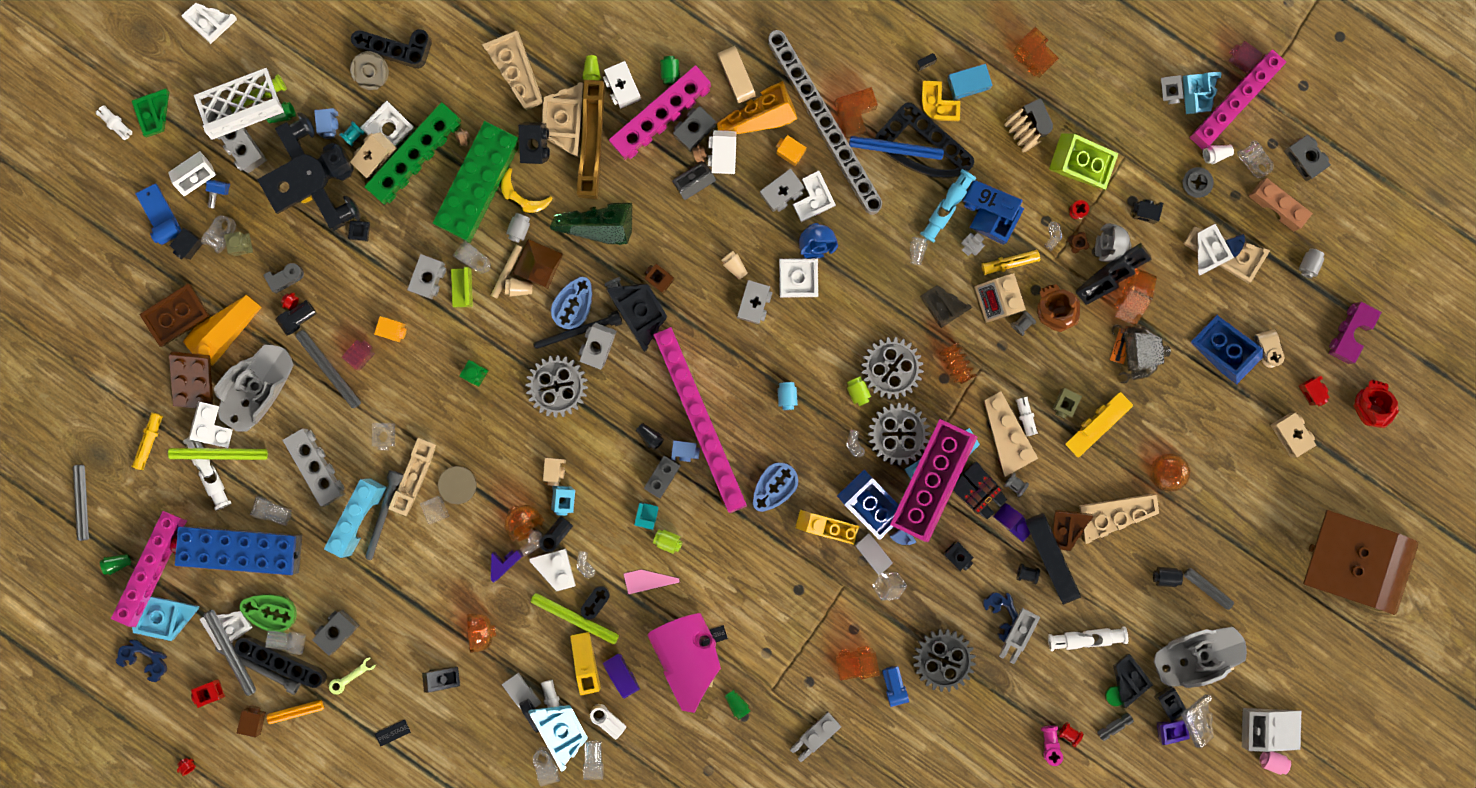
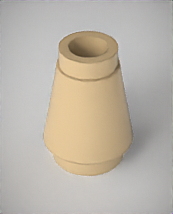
M731 251L721 259L724 263L723 266L739 280L748 273L738 253L735 254L734 251Z
M514 278L506 279L505 295L511 297L532 294L533 283Z

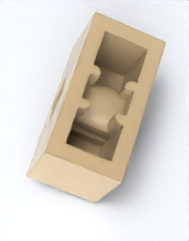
M381 132L369 134L364 139V145L354 152V158L350 162L366 178L374 176L396 150V147Z
M1289 413L1271 424L1272 429L1292 458H1297L1316 446L1314 435L1309 430L1307 431L1303 425L1305 424L1303 418L1296 413Z

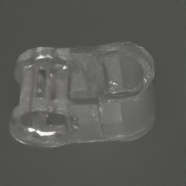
M1253 140L1250 143L1251 145L1244 150H1239L1237 154L1255 177L1263 178L1271 173L1274 164L1264 152L1262 146ZM1259 164H1263L1266 167V172L1259 169Z
M226 216L216 217L203 235L201 243L204 245L208 244L215 249L216 253H220L226 246L224 235L233 233L236 229L235 221ZM226 220L228 226L223 230L222 223Z
M465 240L453 254L455 258L478 273H487L491 268L490 260ZM478 261L483 262V263H484V266H483V267L479 266V265L477 264Z
M548 747L538 748L533 756V763L539 785L543 787L559 782V771ZM540 754L546 756L545 761L542 758H538Z

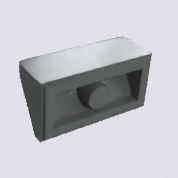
M705 162L699 163L672 180L684 200L716 181L712 171Z

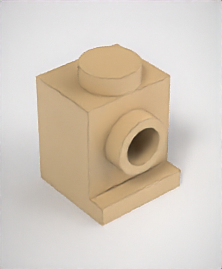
M545 458L543 481H547L550 486H559V482L561 479H564L565 467H562V463H566V460Z

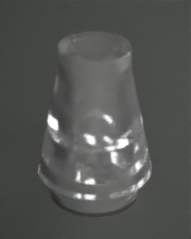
M912 237V241H910V264H922L928 247L927 239Z

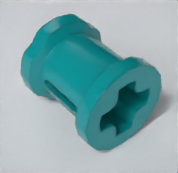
M352 121L351 126L339 135L350 146H353V142L360 135H364L365 132Z

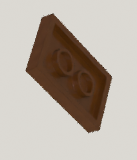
M186 284L139 314L159 347L165 346L210 317L191 284Z
M171 352L169 354L173 406L197 408L198 401L214 405L210 355Z

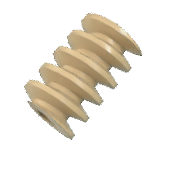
M1019 109L1005 119L1008 120L1005 123V127L1012 126L1009 133L1016 132L1013 139H1020L1017 145H1025L1021 151L1027 152L1041 142L1038 141L1041 135H1033L1036 128L1029 129L1032 122L1025 123L1028 116H1021L1023 109Z

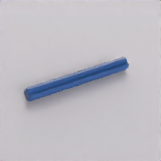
M851 136L849 140L850 147L938 160H941L944 154V150L940 148Z

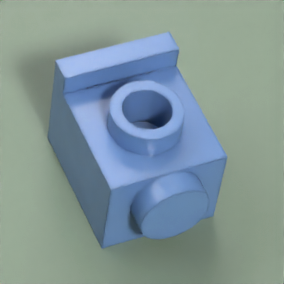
M334 108L314 110L317 134L324 139L335 138L336 129L339 128L338 120L335 118V116H338V112Z
M673 441L671 460H676V456L679 457V461L691 462V458L699 459L700 448L697 447V443Z

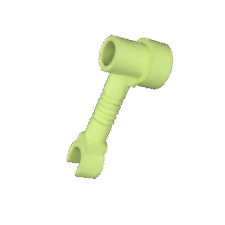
M366 658L363 664L342 679L332 680L329 684L330 692L333 694L342 693L346 684L365 671L373 670L376 665L368 668L366 662L371 658ZM335 683L340 685L339 690L333 689Z

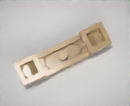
M421 438L417 439L402 482L393 496L388 508L389 510L404 516L408 515L428 471L436 448L435 444Z

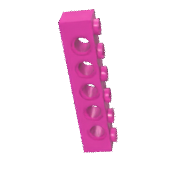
M1273 49L1265 54L1189 138L1202 150L1209 147L1284 66L1286 61Z
M695 65L609 139L610 144L624 160L627 158L632 159L642 145L645 147L653 140L652 137L656 133L661 134L665 131L666 125L671 120L675 122L682 115L681 112L685 108L689 110L696 103L695 100L699 96L704 97L710 92L711 82ZM688 86H694L696 90L694 93L689 94L685 89ZM679 98L681 103L678 106H673L671 100ZM660 110H663L667 113V115L662 119L656 116L657 112ZM650 123L652 128L649 131H644L642 125ZM636 135L638 140L635 143H629L627 141L628 137Z
M162 511L111 617L112 620L128 627L137 626L172 553L170 550L171 540L178 534V527L185 526L187 520Z

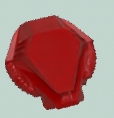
M1370 380L1368 386L1365 389H1361L1356 395L1353 406L1360 420L1366 426L1386 428L1393 422L1399 412L1398 401L1388 391L1389 386L1387 383Z

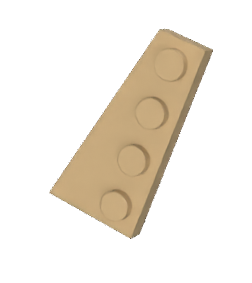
M518 31L482 44L524 109L528 110L543 104L541 93Z
M1193 227L1183 244L1198 253V233L1203 229ZM1244 243L1243 249L1238 256L1219 266L1249 284L1252 282L1270 250Z
M1000 391L985 399L984 405L996 444L1003 477H1006L1037 460L1038 457L1002 392Z
M1155 493L1079 505L1080 513L1093 514V519L1088 523L1083 532L1085 544L1099 537L1107 536L1116 530L1126 528L1130 524L1138 523L1159 514L1158 500Z

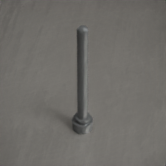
M389 470L387 476L389 485L365 556L367 560L373 559L396 486H399L404 476L401 473Z
M217 647L215 648L218 653L224 655L222 650H218ZM238 655L244 666L283 685L287 689L286 692L295 695L301 683L290 678L287 679L260 664Z

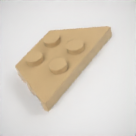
M581 82L574 87L563 89L556 94L544 97L542 123H546L549 129L548 141L575 157H578L584 90V83Z

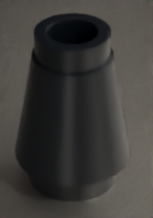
M644 423L636 429V432L649 449L652 448L655 451L664 442L662 434Z

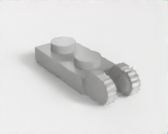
M1022 608L1005 640L999 657L1004 658L1010 646H1013L1016 649L1011 655L1009 662L1014 664L1021 651L1023 652L1040 617Z
M827 712L800 737V740L790 748V751L794 753L805 744L808 749L801 753L798 758L800 762L804 761L812 752L814 753L841 728V725Z

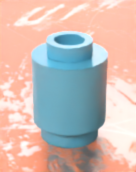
M794 382L779 383V388H777L778 406L782 407L783 410H794V406L798 405L797 387H795Z

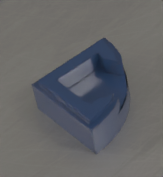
M1244 234L1225 240L1233 257L1238 256L1243 249L1245 243Z

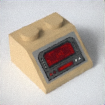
M1014 273L974 287L986 323L1026 310Z

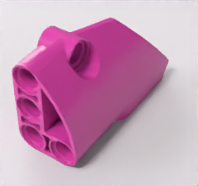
M701 613L688 615L666 623L652 630L647 635L664 669V675L681 710L695 713L706 690L721 669L716 651V641ZM704 639H710L708 646H702Z

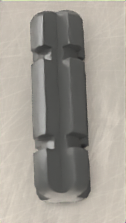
M1125 713L1121 716V719L1118 718L1107 725L1106 729L1102 728L1097 733L1101 740H1107L1110 738V735L1113 736L1124 729L1125 725L1132 724L1134 722L1132 716L1129 713Z

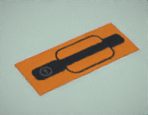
M1119 328L1110 358L1111 361L1124 364L1133 332Z

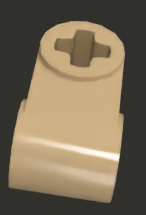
M1272 329L1254 335L1255 343L1263 348V358L1261 359L1263 365L1268 368L1281 365L1284 362V354L1276 330ZM1275 356L1276 360L1271 361L1270 357Z

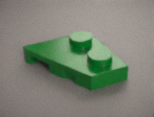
M168 89L132 100L143 136L146 138L165 130L169 100Z

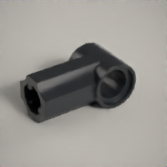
M305 300L291 311L283 312L275 320L285 335L288 336L296 332L301 327V324L317 313L310 302Z
M560 516L541 538V549L545 552L554 551L573 528V525ZM546 538L554 540V546L551 549H547L544 546Z

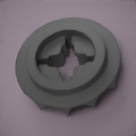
M1200 167L1190 169L1185 173L1182 180L1183 189H1185L1187 195L1194 198L1208 195L1214 184L1211 173ZM1199 176V182L1203 185L1198 186L1196 190V184H1193L1192 181L1197 180Z

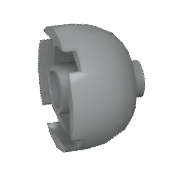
M1105 224L1101 228L1103 231L1102 235L1096 238L1095 254L1100 257L1098 259L1100 261H1115L1131 249L1128 232L1116 224Z

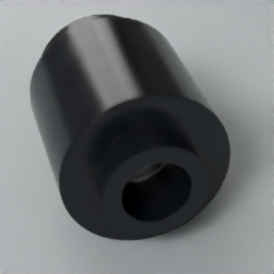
M1157 567L1156 571H1153V582H1156L1157 586L1163 587L1181 586L1183 572L1177 568Z

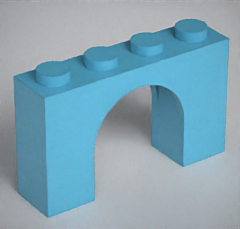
M371 478L360 479L324 550L340 558L353 554L361 539L356 536L358 528L369 509L373 505L379 504L387 489L386 486Z

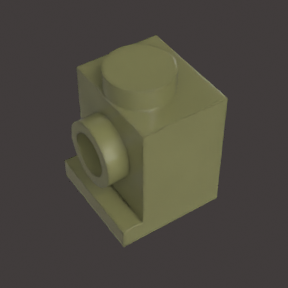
M235 232L224 235L228 254L238 256L253 253L249 233Z
M1062 388L1052 408L1056 411L1055 415L1063 419L1073 417L1082 396ZM1063 401L1068 403L1067 408L1062 407Z

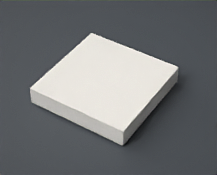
M818 258L779 259L780 298L818 297Z

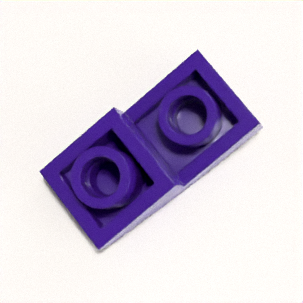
M617 654L603 663L622 698L625 699L640 690L633 672L629 671L621 654Z

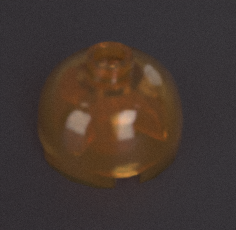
M1163 454L1157 457L1151 465L1150 477L1158 489L1177 491L1182 489L1189 481L1190 467L1187 461L1179 455Z
M516 505L508 511L504 527L513 542H515V539L520 542L536 533L537 530L534 528L538 524L542 526L544 519L536 508L530 505Z
M467 614L470 653L484 651L492 644V637H496V627L491 625L490 619L485 615Z

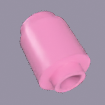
M1274 751L1263 752L1260 756L1259 762L1262 768L1280 775H1286L1289 772L1291 760L1287 759V756Z

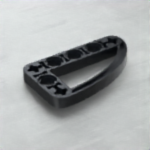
M912 103L902 105L875 136V139L880 140L878 137L883 138L887 134L884 130L887 129L891 135L886 141L894 142L909 125L934 148L943 149V156L957 167L951 170L935 169L919 164L902 154L883 152L900 165L925 176L943 179L955 178L961 175L960 171L962 169L968 172L974 165L973 156ZM909 108H911V114L914 117L916 116V114L920 116L916 118L914 123H912L911 121L913 120V117L911 115L905 116L904 109L908 110ZM925 120L928 127L921 130L918 128L917 122ZM897 121L901 124V129L893 131L890 124ZM934 132L942 135L940 142L932 140L931 136ZM946 146H955L956 153L949 155L946 152ZM959 152H962L963 154H961L960 157L964 160L968 158V164L970 166L965 165L963 167L961 165L962 160L958 157L956 161L954 158L959 154Z

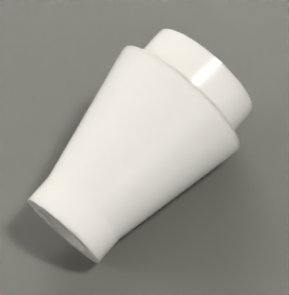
M1230 144L1210 145L1203 150L1205 162L1215 164L1234 154V149Z

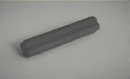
M1192 568L1186 570L1184 576L1225 609L1230 610L1234 601Z

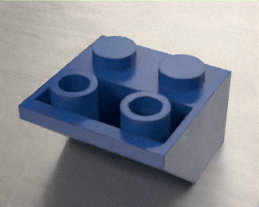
M1019 207L1013 221L980 208L970 228L1004 245L1013 232L1024 208Z

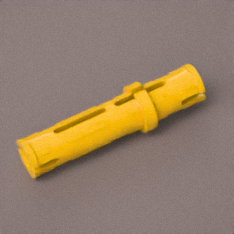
M1036 249L1007 258L999 257L995 261L982 263V271L984 275L998 271L1005 272L1009 268L1039 262L1040 254Z
M151 412L148 424L142 431L144 434L131 467L144 470L155 437H158L159 434L158 429L163 418L162 415Z

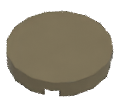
M371 51L362 52L351 62V76L361 88L376 90L383 86L388 79V65L377 53Z
M454 466L445 470L438 481L440 495L451 504L468 502L474 496L477 488L474 474L467 468Z

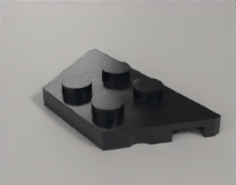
M647 283L607 287V293L641 349L645 352L654 334L658 333L659 327L667 318L662 306Z

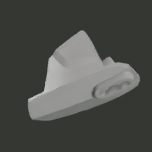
M263 345L253 357L240 361L225 373L214 388L216 396L221 400L218 415L222 422L237 432H244L250 430L262 419L279 395L294 366L292 358L286 349L274 345ZM245 400H249V405L247 407H243V403ZM235 415L238 416L237 422H233L232 420L233 416Z
M1234 627L1216 630L1206 629L1184 635L1169 642L1167 646L1156 652L1153 662L1161 682L1168 687L1184 686L1185 688L1205 686L1225 678L1228 673L1232 672L1231 668L1246 661V642ZM1181 659L1185 661L1184 666L1180 664ZM1163 665L1169 666L1166 672L1162 670Z

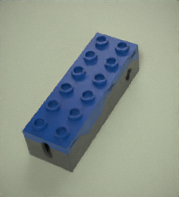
M182 526L178 527V534L172 538L170 550L175 555V566L294 575L299 573L302 535Z

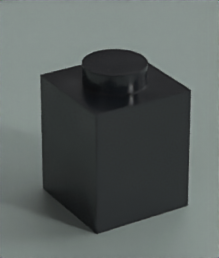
M183 228L169 246L174 249L173 254L180 259L186 258L191 260L204 241L190 230Z

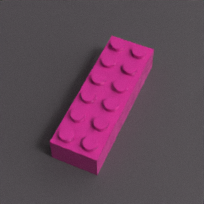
M939 419L890 523L891 526L924 542H929L978 438L976 435Z

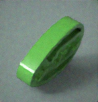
M275 594L256 595L244 599L240 603V611L251 623L272 633H280L289 629L296 620V607L285 596ZM251 602V606H254V608L257 609H251L248 611V608L245 607V604ZM270 607V611L275 612L278 609L280 614H285L288 612V616H290L291 619H288L287 621H285L284 617H278L277 619H275L274 614L266 616V612H264V609Z

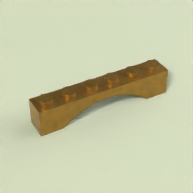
M584 80L582 145L577 183V196L579 198L598 199L605 84L603 81Z

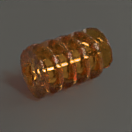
M956 343L942 350L939 355H946L943 363L950 362L946 369H953L950 376H957L953 382L962 384L978 375L970 374L974 367H967L970 360H963L967 354H960L963 346L956 347L958 344Z

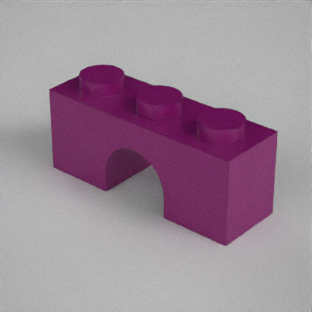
M1363 302L1352 304L1347 310L1348 316L1338 328L1339 334L1329 345L1331 349L1328 354L1347 364L1356 363L1364 346L1356 342L1354 331L1357 327L1365 331L1372 330L1382 312Z

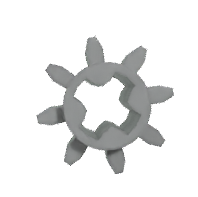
M970 233L961 243L965 246L962 251L968 256L971 253L976 256L985 246L982 243L984 238L979 233L975 236Z

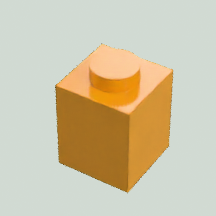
M787 135L785 139L781 138L777 143L776 148L778 150L776 154L796 167L807 147Z
M380 316L374 335L400 342L406 335V324Z

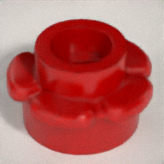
M293 292L290 295L288 293L285 294L281 300L282 308L290 311L299 302V298Z
M188 758L181 760L177 764V773L180 772L182 776L191 773L196 767L193 763L194 760Z

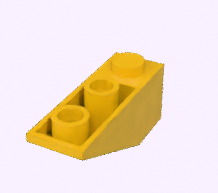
M800 510L795 528L854 545L859 526Z
M590 632L571 635L580 695L599 692L601 685Z

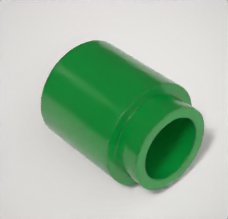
M664 56V60H660L661 80H663V84L671 85L680 79L679 60L675 59V56Z

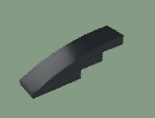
M1142 243L1129 249L1121 258L1108 263L1076 290V294L1085 305H1088L1119 288V282L1136 274V268L1152 260L1150 253Z

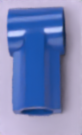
M892 666L883 669L882 672L887 687L886 693L890 707L909 703L899 667Z

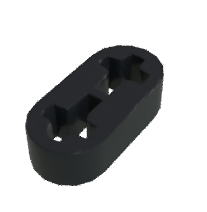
M596 587L581 608V614L585 619L595 618L610 597L607 587ZM604 590L606 598H601L599 602L595 601L598 597L596 592ZM594 603L596 605L593 608L594 615H587L585 607H590Z
M526 699L519 703L521 711L533 730L538 733L539 730L528 712L535 709L529 699Z

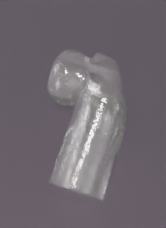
M1055 221L1050 222L1048 225L1050 239L1044 245L1050 251L1062 239L1061 226Z
M850 429L847 448L853 456L862 457L865 454V449L857 442L859 431Z
M532 531L529 535L528 544L520 548L524 557L540 547L542 535L539 531Z
M578 551L577 569L584 577H593L596 572L587 562L588 552Z

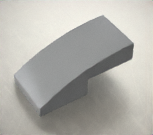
M519 672L502 684L519 708V703L526 699H529L534 707L541 704Z

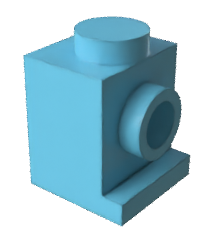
M552 486L551 509L557 515L562 516L567 515V513H573L575 489L571 486ZM564 497V502L559 503V498Z

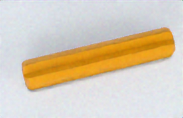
M317 700L269 713L266 716L268 724H273L318 712L324 709V704L322 700Z

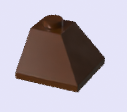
M528 239L513 274L549 289L563 254Z

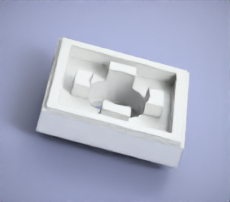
M388 101L360 127L367 135L379 132L383 134V125L388 122L393 123L396 130L390 136H384L395 147L415 129Z

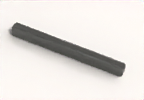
M304 330L299 331L295 335L297 340L350 407H358L361 401Z
M209 610L205 612L204 618L245 695L250 696L254 694L256 688L215 611Z

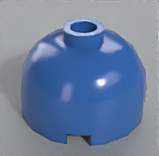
M818 223L809 225L801 233L799 239L801 255L804 254L805 258L810 259L824 257L822 253L828 251L829 254L835 252L838 248V242L833 230L828 226Z

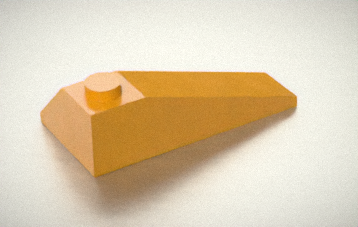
M781 81L760 92L762 96L754 101L750 99L746 102L745 108L740 111L735 110L717 123L718 131H737V134L777 128L797 120L794 105L784 82Z
M245 295L194 327L183 343L192 354L210 355L211 366H214L262 307L248 295Z

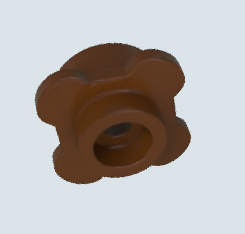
M1079 232L1075 236L1071 235L1067 239L1071 244V251L1075 254L1082 249L1087 250L1090 246L1084 232Z

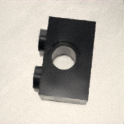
M535 122L519 124L520 163L543 164L547 162L550 157V149L547 147V140L549 139L547 124ZM532 139L537 140L538 147L533 146Z

